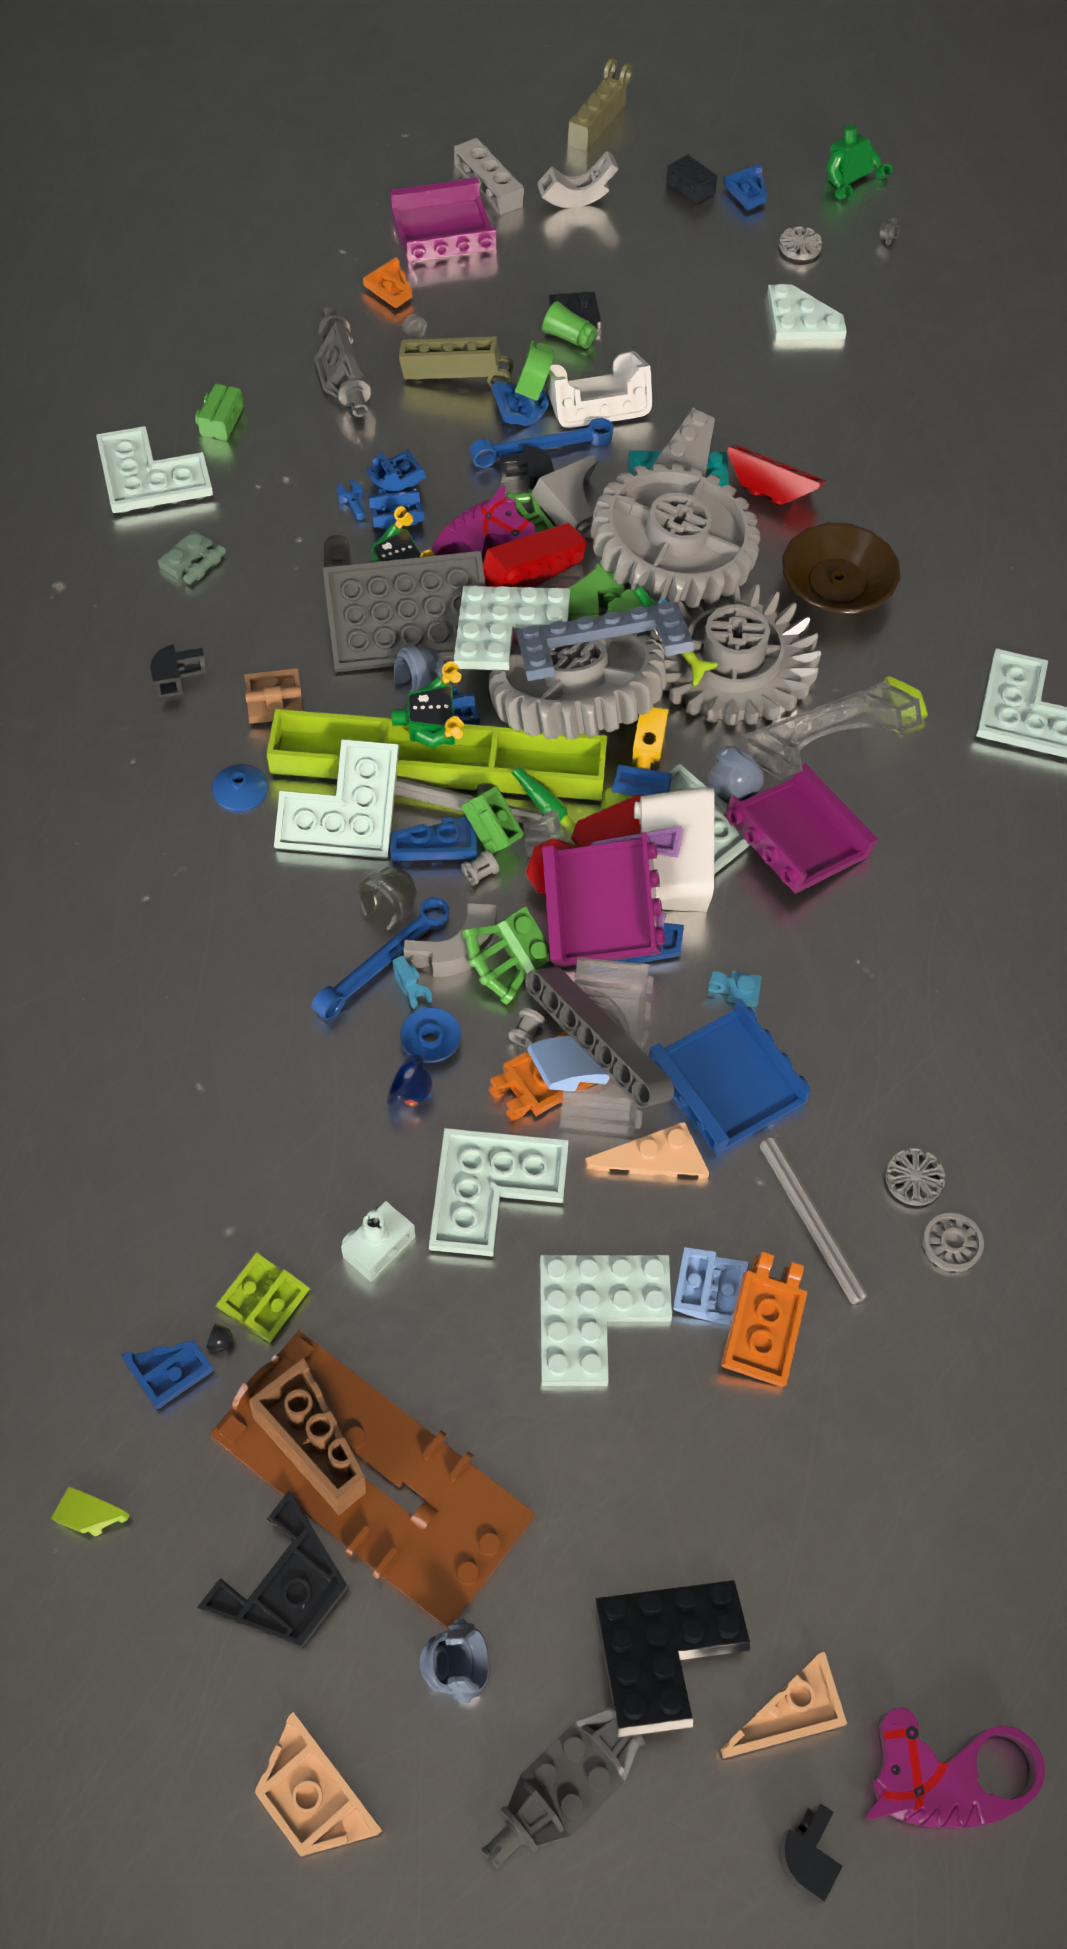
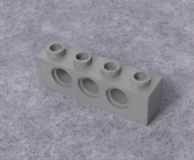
M478 138L454 146V166L466 179L478 177L480 194L499 215L523 207L524 188L522 184L511 175L509 170H506L498 158H495Z

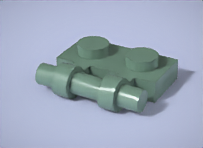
M192 530L158 560L159 567L177 579L183 576L185 582L191 584L195 580H200L208 568L216 566L221 561V557L226 554V550L221 545L214 549L212 541Z

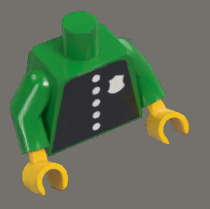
M399 506L394 512V517L397 520L396 523L392 522L384 535L371 546L372 561L367 563L435 556V554L431 550H425L420 553L407 529H402V526L412 524L413 516L407 512L406 508Z
M453 661L445 663L442 667L443 675H439L428 685L408 694V709H391L392 726L409 725L410 740L430 748H436L442 744L455 745V739H460L463 736V731L460 728L464 727V723L459 717L454 716L452 685H449V682L457 683L461 680V674L457 671L459 666Z

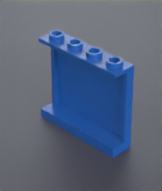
M741 999L736 1001L733 1011L665 1048L661 1043H658L649 1050L648 1057L671 1079L674 1086V1100L715 1157L805 1106L811 1092L807 1080L796 1073L788 1055L780 1052L774 1044L771 1033L761 1027L753 1009L749 1006L746 1007Z

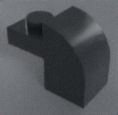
M523 446V453L500 456L501 481L526 479L528 490L534 489L540 477L554 472L550 456L544 450L534 446Z
M174 644L168 645L154 655L150 665L157 699L183 695L181 678L208 673L203 648L176 652Z
M821 1803L815 1806L813 1810L808 1807L806 1808L797 1825V1829L802 1831L800 1836L788 1829L783 1833L779 1847L781 1866L788 1880L798 1890L818 1904L825 1902L843 1865L816 1848L834 1813Z

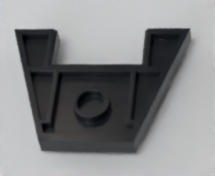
M288 1491L268 1516L267 1520L292 1540L289 1547L248 1599L244 1598L220 1578L197 1608L304 1647L349 1586L293 1494Z

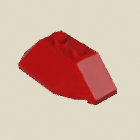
M737 444L729 446L727 450L740 484L747 487V491L751 494L758 496L764 494L771 497L770 501L776 504L784 505V503H789L825 486L827 481Z

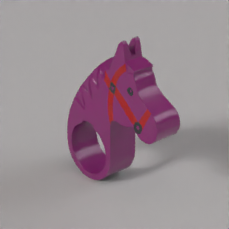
M502 485L491 499L472 506L452 520L438 535L431 551L435 556L481 551L482 563H484L487 549L535 534L536 529L532 522L517 513L515 500L506 497L505 487Z
M895 1708L885 1713L879 1722L878 1731L882 1747V1765L876 1774V1779L870 1782L876 1801L867 1811L865 1818L871 1820L890 1815L909 1824L932 1828L974 1827L1003 1820L1020 1811L1037 1796L1042 1788L1045 1777V1765L1042 1754L1036 1743L1023 1731L1009 1726H996L975 1735L945 1763H941L932 1749L919 1739V1724L915 1715L906 1708ZM1001 1736L1012 1740L1023 1750L1027 1757L1030 1768L1029 1781L1024 1791L1013 1799H1005L993 1793H986L977 1780L979 1777L977 1755L982 1744L990 1737Z

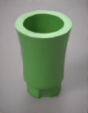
M559 301L554 302L549 308L542 326L544 333L557 336L585 349L591 346L597 333L594 325L570 311Z

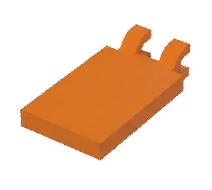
M565 1031V1032H563V1033H561V1034H559V1035H557V1036H555V1037L570 1036V1035ZM527 1051L503 1064V1071L505 1073L490 1079L493 1086L489 1087V1091L496 1100L506 1094L511 1088L517 1098L507 1102L509 1109L506 1110L505 1114L513 1123L523 1117L530 1109L537 1116L596 1083L580 1082L576 1091L548 1089Z
M762 1251L759 1257L755 1256L753 1259L752 1272L747 1270L742 1275L721 1367L779 1387H784L787 1385L808 1292L799 1288L804 1266L794 1262L790 1263L789 1267H784L781 1281L769 1276L774 1255Z

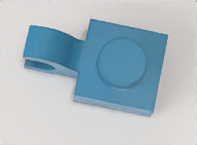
M404 955L393 959L394 976L406 997H409L411 1007L413 1009L418 1008L416 999L418 996H424L428 1003H431V990L424 985L417 984V980L420 978L414 964L409 965Z
M713 971L711 979H709L708 991L728 994L727 1002L736 1004V1001L741 999L746 1006L757 1007L762 976L732 971L729 978L724 973Z

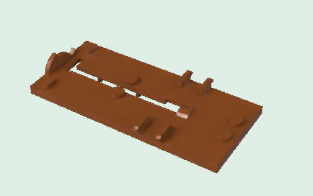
M300 1330L294 1334L277 1355L274 1354L269 1363L261 1367L247 1383L244 1382L232 1402V1408L209 1433L213 1440L283 1497L290 1491L304 1514L347 1548L345 1553L349 1557L355 1554L374 1570L372 1575L376 1579L380 1576L383 1577L447 1630L449 1625L454 1624V1621L461 1617L535 1518L533 1511L470 1463L474 1456L468 1451L463 1457L443 1442L447 1436L445 1432L441 1430L436 1436ZM304 1358L351 1451L398 1488L404 1483L425 1499V1501L412 1516L365 1478L366 1494L342 1514L338 1515L253 1419L249 1400Z

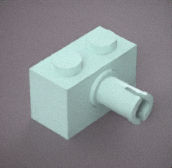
M385 1201L379 1208L374 1207L367 1213L366 1217L364 1216L363 1225L357 1231L353 1229L345 1236L341 1246L343 1258L372 1282L415 1238L414 1224Z

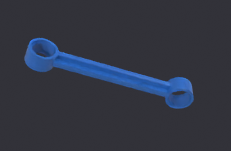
M596 418L590 422L588 428L499 444H493L489 439H479L470 446L469 452L475 466L486 468L494 464L497 458L502 455L523 453V446H534L544 450L589 441L595 446L602 447L609 445L612 441L613 424L605 418ZM595 431H603V432H606V433L600 434V433H597V432H595ZM488 451L486 454L478 456L480 453Z
M431 897L423 901L420 906V915L336 986L323 988L313 999L311 1008L324 1020H330L335 1017L343 1008L346 999L404 952L405 940L417 941L428 930L439 931L447 926L449 922V906L447 902L438 897ZM432 909H438L444 913V916L439 919H430L425 916V913Z

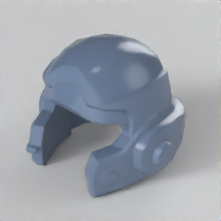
M415 645L405 646L396 656L394 683H406L410 680L411 672L412 688H410L409 693L417 691L431 683L439 675H443L442 667L445 663L440 654L433 649L417 648Z
M735 746L722 748L716 756L717 762L707 773L709 787L714 788V793L725 801H730L733 795L740 801L746 796L756 794L764 784V774L757 763L743 750Z
M458 1619L454 1621V1624L448 1626V1630L431 1637L423 1647L420 1655V1671L424 1681L434 1691L452 1695V1699L458 1700L460 1704L470 1703L471 1699L478 1697L481 1690L486 1686L489 1676L488 1648L481 1631L476 1629L474 1624L467 1623L465 1619Z

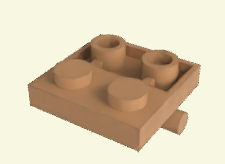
M298 668L244 674L245 697L250 724L273 721L275 709L303 711Z

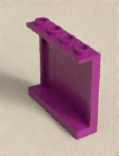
M478 177L390 190L391 212L407 262L496 249V228H491L480 198Z
M806 763L797 767L792 779L740 802L735 795L731 796L724 813L728 822L737 829L747 843L758 852L763 860L795 894L868 858L878 841V838Z
M646 832L641 833L642 839L557 850L554 846L542 847L550 960L553 964L563 967L661 954V945L665 944V934L663 927H659L658 916H661L663 911L661 899L656 898V887H660L659 872L657 869H654L653 859H657V847L655 841H651Z

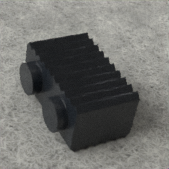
M689 154L667 166L666 181L671 187H675L682 192L686 198H690L699 204L702 200L708 199L709 196L711 197L712 194H715L717 174L711 172L710 169L708 170L707 167L705 168L704 165L699 163L698 160L696 161L695 158L693 159Z

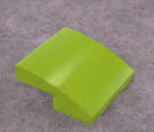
M256 1252L216 1304V1307L256 1335L271 1342L310 1288L285 1269L281 1271Z

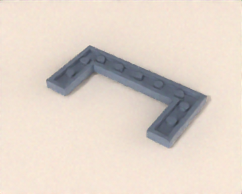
M666 601L656 606H638L628 611H611L601 616H583L573 621H556L550 625L540 627L528 626L523 630L516 631L527 681L555 677L550 648L649 630H657L666 656L694 651L693 640L678 602Z

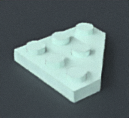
M792 284L768 285L767 293L775 340L845 339L847 331L844 316Z

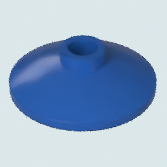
M247 764L232 765L223 769L215 777L212 784V793L216 802L223 808L231 811H247L258 806L265 799L268 792V782L264 773L258 768Z
M428 1007L413 1012L405 1019L401 1027L400 1039L404 1050L412 1058L421 1062L433 1063L448 1058L456 1051L461 1040V1030L458 1021L449 1012L440 1008ZM434 1037L436 1041L427 1042L426 1039Z

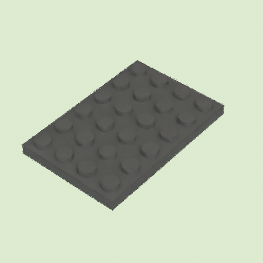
M481 551L324 567L323 577L335 673L394 666L398 652L408 645H415L417 648L433 649L440 654L443 661L454 660L463 586H485Z

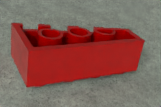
M566 523L489 548L483 563L485 586L535 588L582 562L587 541L570 523Z

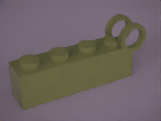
M611 57L608 60L604 70V80L569 121L568 145L587 152L626 105L627 85L633 72L632 64L625 63L618 81L613 79L617 70V59Z
M497 336L402 340L399 352L404 380L488 377L487 382L491 388L494 384L492 380L494 375L506 377L508 380L506 383L511 384L512 381L511 373L513 372L514 364L508 356L500 355ZM499 361L506 362L509 365V369L498 368Z

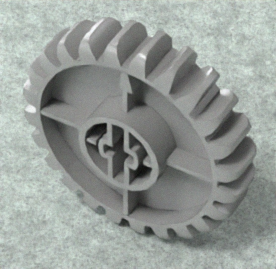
M653 463L651 471L645 466L634 467L633 474L621 473L617 476L616 482L609 483L604 488L603 495L596 502L591 525V537L594 539L593 549L595 554L602 557V568L608 572L615 571L613 580L617 584L630 583V590L632 589L633 591L642 586L657 603H659L661 598H664L669 602H678V604L680 601H685L687 606L696 608L699 607L701 599L708 604L718 603L720 595L723 597L731 596L735 593L737 586H742L747 581L759 554L760 531L756 528L757 518L752 512H747L749 503L746 499L741 497L734 498L736 489L730 485L721 487L719 485L720 478L716 475H710L705 478L702 476V470L696 467L687 472L684 471V467L681 464L673 463L671 469H666L662 463Z
M644 632L550 648L555 677L527 681L519 644L514 643L511 648L509 670H490L489 673L491 702L497 711L498 717L502 721L507 722L509 727L514 730L521 731L524 729L525 734L530 736H538L544 733V737L547 739H557L559 735H565L566 739H577L579 734L584 733L587 737L599 735V730L605 729L611 732L619 729L620 723L631 724L638 720V714L644 715L653 709V704L662 698L663 689H665L667 683L664 653L661 647L657 645L656 640L651 636L644 635Z

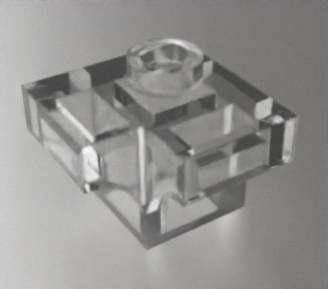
M547 811L539 820L523 822V843L526 861H530L534 846L553 838L565 842L564 829L560 827L558 811Z

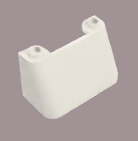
M635 351L625 352L615 357L612 365L613 374L567 381L566 370L559 364H551L545 386L557 420L565 428L587 426L596 418H605L612 422L645 416L652 408L650 365Z
M699 787L641 796L640 802H635L634 819H639L641 833L676 827L684 829L678 858L657 855V859H653L654 869L658 870L660 887H656V898L661 899L662 910L707 912L714 890V788Z

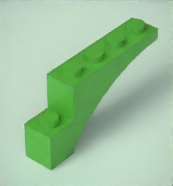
M596 564L595 570L579 582L568 587L570 588L568 621L577 620L583 616H599V606H608V603L620 597L624 592V584H617L613 580L615 571L608 572L602 568L601 564Z

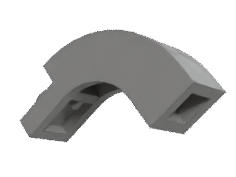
M606 151L594 166L584 174L567 176L551 167L538 181L537 185L541 197L553 205L563 208L586 206L597 201L610 190L607 182L615 175L619 168L614 155Z
M468 903L466 922L461 931L495 925L497 923V905ZM461 931L453 938L440 942L405 940L404 957L409 965L413 963L416 968L433 967V977L451 976L471 968L468 963L470 959L466 939H462ZM495 934L477 937L480 952L493 944Z

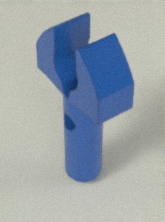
M350 480L352 493H349V491L344 490L342 483H340L337 488L339 503L349 502L357 520H363L366 514L358 498L363 497L361 485Z

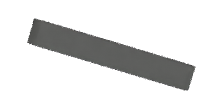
M552 966L531 970L527 973L525 982L530 995L639 1107L646 1108L672 1100L674 1086L671 1079L561 968Z

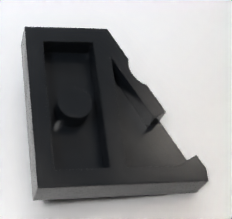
M595 291L549 295V307L554 302L559 301L570 311L594 324L597 330H601V318Z

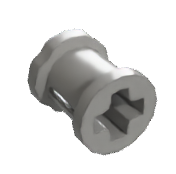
M488 850L483 851L480 857L470 863L464 862L461 864L462 872L472 886L479 884V880L485 876L499 872L498 864Z
M522 1008L519 1013L520 1019L515 1029H511L509 1032V1039L517 1045L528 1048L530 1044L534 1043L533 1037L538 1027L543 1026L545 1019L533 1009Z

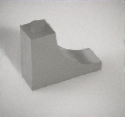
M593 455L540 477L531 493L532 497L557 526L570 523L579 533H587L591 528L590 523L593 520L594 512L586 500L583 482L590 478L598 464Z

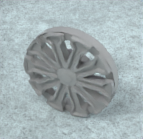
M797 226L794 229L788 228L781 234L779 247L783 254L792 259L809 260L820 253L822 240L821 236L815 233V230Z
M909 1148L901 1150L891 1158L885 1171V1180L888 1189L898 1200L909 1205L921 1206L929 1204L938 1198L945 1186V1172L942 1164L938 1162L933 1154L922 1151V1149ZM906 1156H911V1157H912V1164L910 1163V1161L907 1159ZM919 1157L925 1159L921 1165H919ZM896 1161H900V1163L903 1165V1167L900 1166V1165H897L895 1162H896ZM929 1164L934 1166V1168L925 1170ZM891 1172H895V1173H898V1174H900V1175H899V1176H893V1175H891ZM937 1175L939 1180L931 1178V1176ZM903 1183L904 1186L902 1188H896L895 1184ZM928 1185L935 1187L936 1191H932ZM908 1190L912 1191V1197L907 1196L906 1192ZM920 1190L923 1191V1193L926 1195V1198H922L920 1196Z
M943 1213L934 1217L925 1228L923 1247L926 1256L932 1263L934 1262L938 1265L939 1268L945 1271L960 1272L968 1270L977 1263L983 1253L984 1239L979 1227L968 1217L958 1213ZM949 1220H954V1227H951ZM938 1222L942 1224L944 1231L936 1225ZM965 1224L968 1226V1230L963 1232L961 1227ZM932 1232L938 1237H931L929 1233ZM974 1236L976 1241L967 1240V1238ZM930 1245H937L939 1247L932 1250ZM967 1248L975 1249L977 1252L972 1253ZM946 1252L944 1260H941L938 1256ZM952 1255L954 1257L956 1264L950 1263ZM961 1255L967 1258L969 1262L965 1263Z

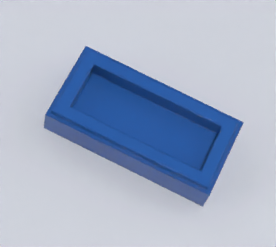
M617 764L612 792L632 796L669 792L672 773Z

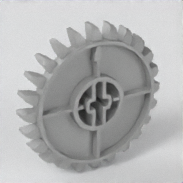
M758 584L752 587L746 600H740V589L737 586L734 594L727 599H722L720 595L718 603L708 604L701 599L699 607L688 608L683 601H680L679 607L693 640V653L700 660L717 662L718 666L713 670L706 671L699 684L692 687L693 676L689 663L681 654L666 656L657 630H651V637L656 640L657 645L661 647L664 653L667 683L663 690H670L669 700L674 704L684 703L687 705V713L691 715L704 714L706 715V721L712 723L717 721V719H722L726 721L727 725L735 726L737 721L745 720L749 725H754L763 716L769 720L776 719L779 715V705L785 708L784 711H791L796 707L797 699H804L807 696L811 684L817 678L819 667L816 666L820 661L821 650H813L817 644L818 633L804 637L808 630L810 618L805 617L791 625L797 606L794 602L780 614L776 613L779 601V592L777 591L770 596L764 606L758 604L760 597V586Z

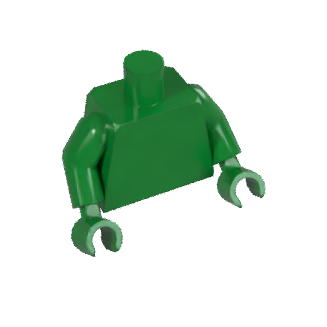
M853 124L844 126L843 138L832 143L830 158L826 166L828 181L837 186L835 197L839 200L852 196L853 189L849 183L874 171V166L876 167L875 176L877 179H884L886 175L893 173L892 166L890 164L882 165L880 162L882 159L874 149L869 138L858 134L857 126Z

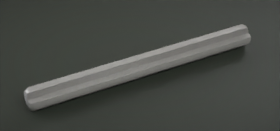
M396 778L395 795L461 811H463L461 805L474 798V796ZM508 805L519 825L540 830L547 829L549 819L543 813Z
M775 1137L763 1140L760 1149L852 1304L863 1301L867 1297L865 1288Z

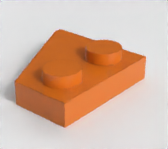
M396 257L363 278V284L366 288L394 308L412 298L411 286L406 281V275L404 271H401L399 260Z

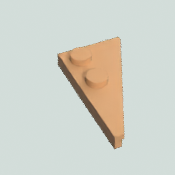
M685 1122L587 1157L584 1162L587 1169L592 1168L597 1171L609 1172V1169L629 1170L631 1174H664L670 1177H677V1174L698 1175V1179H706L710 1173Z
M825 1652L819 1653L720 1749L723 1759L839 1728L847 1724Z

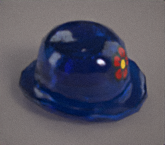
M411 1055L401 1064L390 1086L387 1105L390 1106L395 1102H400L403 1105L415 1107L427 1099L432 1090L433 1081L429 1072L423 1068L424 1060L421 1055Z

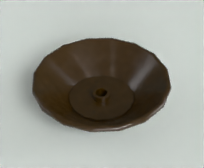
M824 523L806 528L790 540L782 555L783 575L791 590L809 605L831 613L856 614L877 608L893 596L900 581L899 560L891 546L874 532L853 524Z

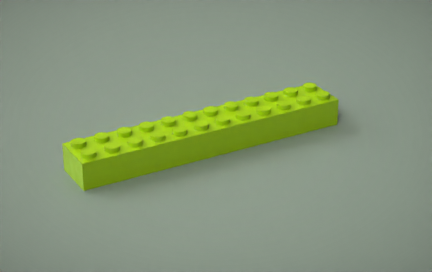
M275 709L266 754L270 774L338 779L342 740L398 744L399 755L396 778L432 787L476 790V787L480 784L497 785L499 791L503 793L527 794L520 782L511 774L520 766L529 776L542 784L556 797L602 800L607 736L587 737L586 734H579L577 739H566L565 735H559L557 739H547L544 737V733L538 736L526 735L524 729L519 731L506 727L464 724V727L460 728L463 731V736L460 739H455V745L442 744L436 748H430L419 742L411 741L409 725L392 726V718Z

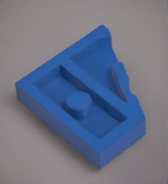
M760 164L724 177L723 185L747 210L766 203L767 193L764 187V177L761 175L762 166Z
M195 1341L178 1343L174 1347L152 1348V1351L137 1354L126 1352L121 1355L156 1410L214 1371L212 1365Z

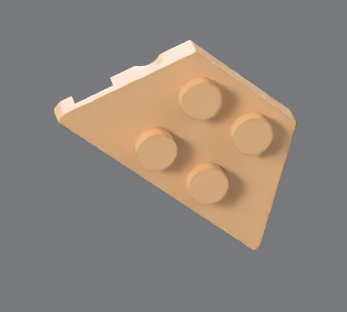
M292 1712L286 1721L285 1729L278 1744L275 1745L267 1769L262 1774L254 1793L301 1857L379 1835L382 1832L381 1828L295 1713Z

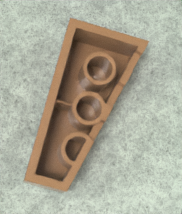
M302 1358L249 1400L252 1417L334 1511L340 1515L366 1494L365 1476L346 1439L343 1437L334 1415L329 1410L317 1382L314 1381L305 1359Z

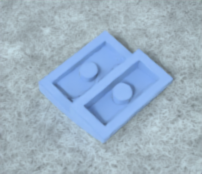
M571 1036L538 1041L530 1044L527 1049L548 1089L576 1091L580 1082L607 1084L610 1078Z
M684 1247L673 1309L703 1320L730 1325L742 1275L745 1271L749 1270V1262L717 1257L714 1251Z

